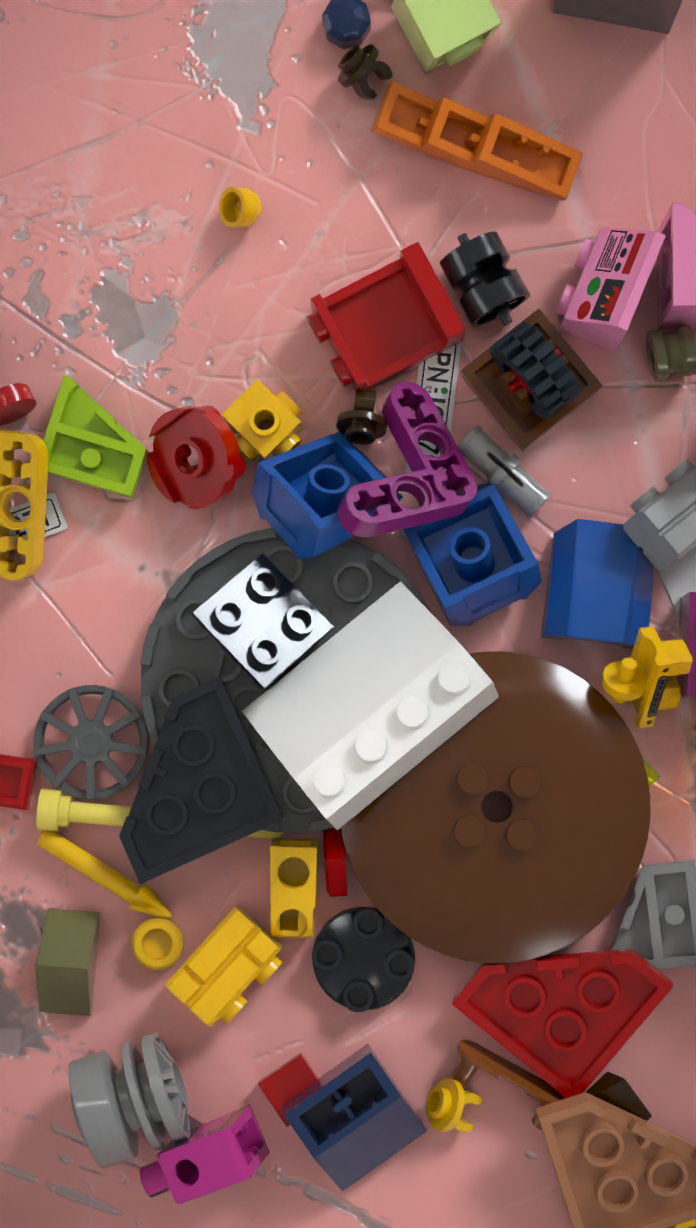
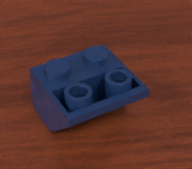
M369 1044L363 1046L283 1104L284 1116L312 1157L342 1192L428 1131Z

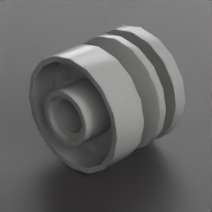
M157 1032L142 1037L143 1057L132 1040L122 1044L123 1068L120 1070L117 1069L114 1061L105 1050L69 1063V1082L74 1116L91 1154L97 1164L103 1169L137 1157V1131L139 1130L143 1131L146 1139L155 1150L164 1148L166 1144L164 1125L175 1143L185 1141L191 1135L187 1113L188 1098L185 1086L174 1058L168 1053L162 1038Z

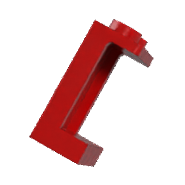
M419 242L400 251V259L323 299L320 294L310 298L313 313L307 316L308 322L318 341L322 343L328 340L337 357L330 360L342 386L346 387L352 384L355 392L356 389L370 390L464 341L466 329Z

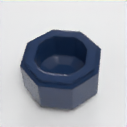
M331 0L322 14V23L327 40L342 49L362 45L371 30V20L367 4L361 0Z

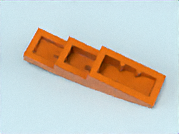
M395 81L387 85L371 132L465 170L563 201L568 198L583 155L582 152L498 113L488 117L446 97L436 101Z

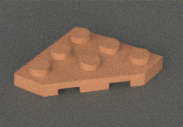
M586 1092L535 1108L573 1228H669L696 1219V1143Z

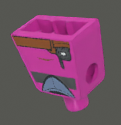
M250 1104L190 1130L191 1135L185 1141L175 1143L171 1140L157 1154L158 1161L140 1168V1179L149 1197L153 1198L171 1191L175 1202L182 1204L251 1178L270 1151Z

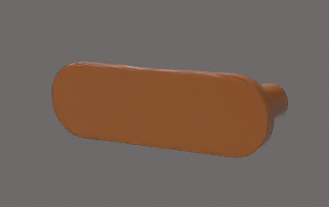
M461 1040L459 1042L457 1051L461 1055L462 1060L453 1073L452 1079L460 1082L462 1087L468 1086L477 1068L496 1078L501 1077L527 1091V1095L542 1102L539 1107L566 1099L545 1080L479 1044L469 1040ZM535 1113L531 1122L535 1127L542 1130L537 1113Z

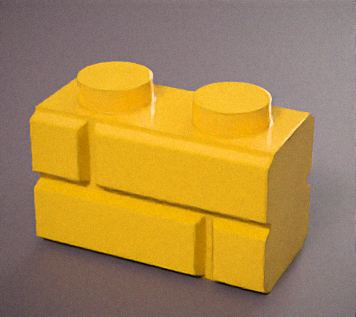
M237 904L167 981L165 986L207 1026L212 1027L219 1018L228 1024L247 1003L248 1000L241 993L255 979L263 985L282 964V961L276 954L282 949L283 945L275 937H271V934Z

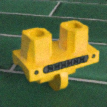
M654 626L639 628L631 658L627 657L622 661L609 663L603 671L601 678L602 687L607 694L612 696L614 702L622 704L629 701L633 704L637 712L635 723L638 729L653 727L657 711L678 708L681 692L675 675L689 674L693 662L692 655L683 639L661 641Z

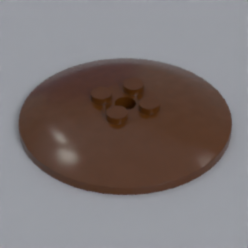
M505 651L469 653L493 681L499 698L341 827L342 837L351 866L365 893L377 909L408 937L434 951L465 961L480 963L527 961L565 948L585 936L613 911L627 892L642 861L649 834L651 816L648 777L636 741L622 717L597 689L581 677L552 662L526 654ZM493 791L503 792L511 802L510 814L500 822L489 821L483 815L481 809L484 797Z

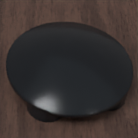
M350 908L332 917L319 932L312 951L313 969L321 988L337 1003L354 1012L378 1009L396 1000L407 988L415 967L414 946L411 938L395 927L377 908Z

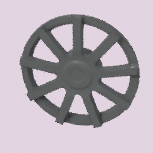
M79 686L68 689L57 696L42 711L35 729L33 751L43 775L56 789L79 799H102L122 791L138 776L148 752V731L140 711L125 695L104 686ZM87 694L103 695L93 720L87 719L79 696ZM111 699H114L122 704L130 714L114 724L106 726L103 721ZM69 700H71L78 719V725L74 727L53 716L54 712ZM136 722L140 739L139 745L115 742L113 740L114 733ZM49 723L68 734V742L44 746V734L47 724ZM70 751L72 758L60 773L56 775L49 766L45 755ZM111 751L138 755L132 769L126 776L109 757ZM79 763L86 765V790L74 788L64 782ZM103 763L118 783L105 789L96 790V764Z

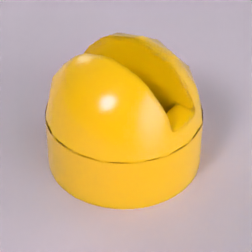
M228 187L220 196L218 208L220 218L226 226L244 228L256 222L257 216L261 215L263 206L259 195L252 189Z

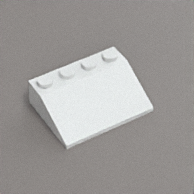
M400 581L242 710V713L326 820L338 830L499 698L493 681L470 654Z

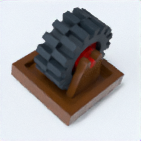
M539 308L460 371V376L522 451L526 450L601 390L603 386Z

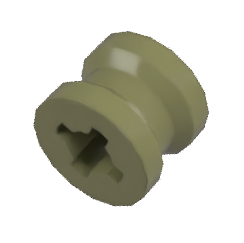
M689 325L678 326L674 332L663 334L659 330L647 332V357L652 377L656 382L666 380L673 373L680 372L684 376L696 375V343Z

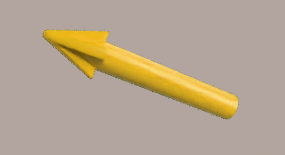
M44 830L36 843L38 846L130 903L129 909L162 918H171L169 910L147 883L140 886L54 831Z

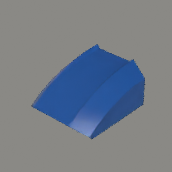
M336 432L258 462L252 494L260 519H265L294 551L296 559L313 558L354 536L343 528L337 515L338 508L350 488L360 483L387 477L352 442L348 441L343 434ZM401 492L396 493L397 499L400 501L403 496ZM357 504V505H356V509L359 511V510H361V509H360L359 505ZM375 509L367 511L370 517L374 513Z
M494 483L477 485L476 495L462 514L403 529L450 626H471L480 618L520 599H526L542 583L539 564Z
M576 519L554 533L541 638L556 640L576 639L621 645V648L625 649L634 648L639 628L649 627L654 566L643 554L642 547H637L623 530V524Z

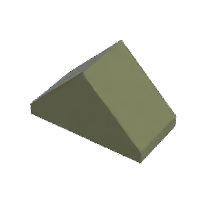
M48 909L35 964L39 1012L83 1016L92 1015L100 912Z

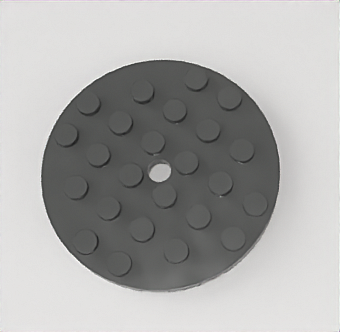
M273 528L250 532L221 544L199 558L177 579L166 593V598L160 605L152 624L150 623L140 662L141 705L145 723L155 746L172 698L221 677L284 817V820L262 830L277 833H302L334 828L242 713V710L268 689L265 688L263 690L258 684L256 685L243 668L232 660V657L200 626L191 614L262 553L333 626L292 665H299L400 581L428 610L429 608L413 583L397 566L379 552H375L350 538L313 558L296 559L294 551Z

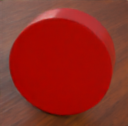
M14 383L0 388V426L21 419L35 408L36 401L28 385Z

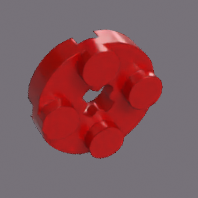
M186 406L173 409L160 416L152 426L149 437L155 436L153 441V451L147 453V465L154 484L161 494L171 502L176 503L180 501L188 505L190 509H200L219 503L231 493L236 480L244 475L246 469L245 459L239 452L236 438L229 425L221 417L220 412L213 406ZM189 445L196 450L199 457V465H190L187 459L192 454Z

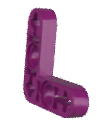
M401 382L395 385L383 404L382 414L412 472L360 483L350 488L338 508L337 515L343 528L358 537H372L458 516L465 511L477 493L475 478L429 393L418 384ZM425 440L433 443L439 449L440 456L432 457L422 452L418 441ZM407 492L412 494L418 500L420 508L410 509L405 507L397 499L396 493ZM357 504L359 505V507H360V509H361V510H359V511L356 509V505H357ZM375 509L374 513L370 517L367 511Z

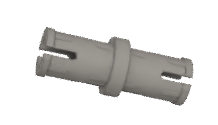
M479 425L458 445L460 452L466 455L490 478L487 483H494L496 488L499 487L527 513L526 515L529 518L551 497L552 494L549 491L547 492L519 465L522 460L515 454L509 456Z

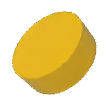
M162 917L148 919L133 934V954L137 961L148 969H166L172 966L182 955L185 943L183 932L170 919Z

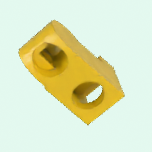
M272 839L270 845L271 937L313 938L318 861V840Z

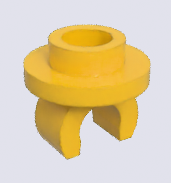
M450 1078L442 1079L430 1090L426 1098L425 1109L429 1123L432 1128L442 1132H448L453 1128L461 1132H471L474 1125L461 1118L464 1105L473 1103L481 1106L482 1098L472 1091L463 1088L457 1080Z

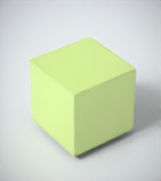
M393 0L391 8L425 73L445 62L450 66L474 54L484 46L483 42L490 39L501 25V21L490 0Z

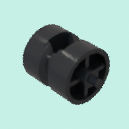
M495 231L488 232L469 240L466 233L459 235L457 239L460 246L448 253L439 264L452 289L462 290L463 295L459 302L471 325L477 327L500 319L504 326L510 324L513 321L509 313L524 303L530 297V293L518 270L507 268L506 265L510 260V255L498 233Z

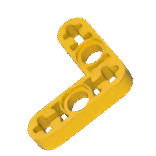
M0 430V576L10 581L25 579L36 574L41 568L44 558L49 456L48 448L39 436L29 432ZM23 448V451L30 453V462L22 464V461L14 459V450ZM15 477H21V479L31 478V484L12 485L11 481ZM17 492L24 494L30 502V513L23 521L17 520L11 514L9 508L10 499ZM9 529H28V535L20 537L19 534L9 535ZM17 549L18 553L26 556V562L17 565V561L9 559V551Z

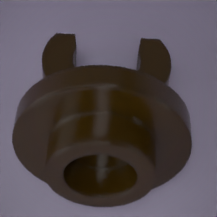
M369 44L364 48L360 45L354 46L343 56L338 64V68L341 70L338 82L345 88L352 85L355 93L363 99H374L377 96L376 92L369 87L367 81L368 75L372 71L381 80H389L393 73L386 63L375 61L379 50L373 44Z
M356 389L354 410L343 412L337 417L336 428L341 434L345 435L348 441L366 445L373 443L375 439H379L386 434V420L374 413L376 391Z

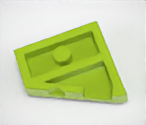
M63 376L43 439L48 448V474L134 499L148 450L101 405L92 399L71 377Z

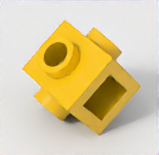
M258 379L221 414L235 434L239 451L250 462L257 456L262 461L297 448L302 442L298 437L303 431L301 421L297 418L302 413L300 408L283 391L280 390L274 395ZM264 423L273 424L268 430L259 429Z

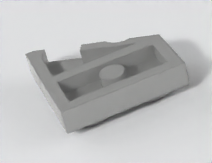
M695 860L642 865L612 950L633 949L656 969L696 966Z

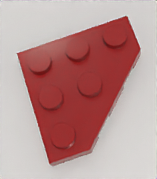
M633 949L545 955L520 962L483 963L453 998L452 1005L565 1098H569L583 1093L671 991L673 982Z

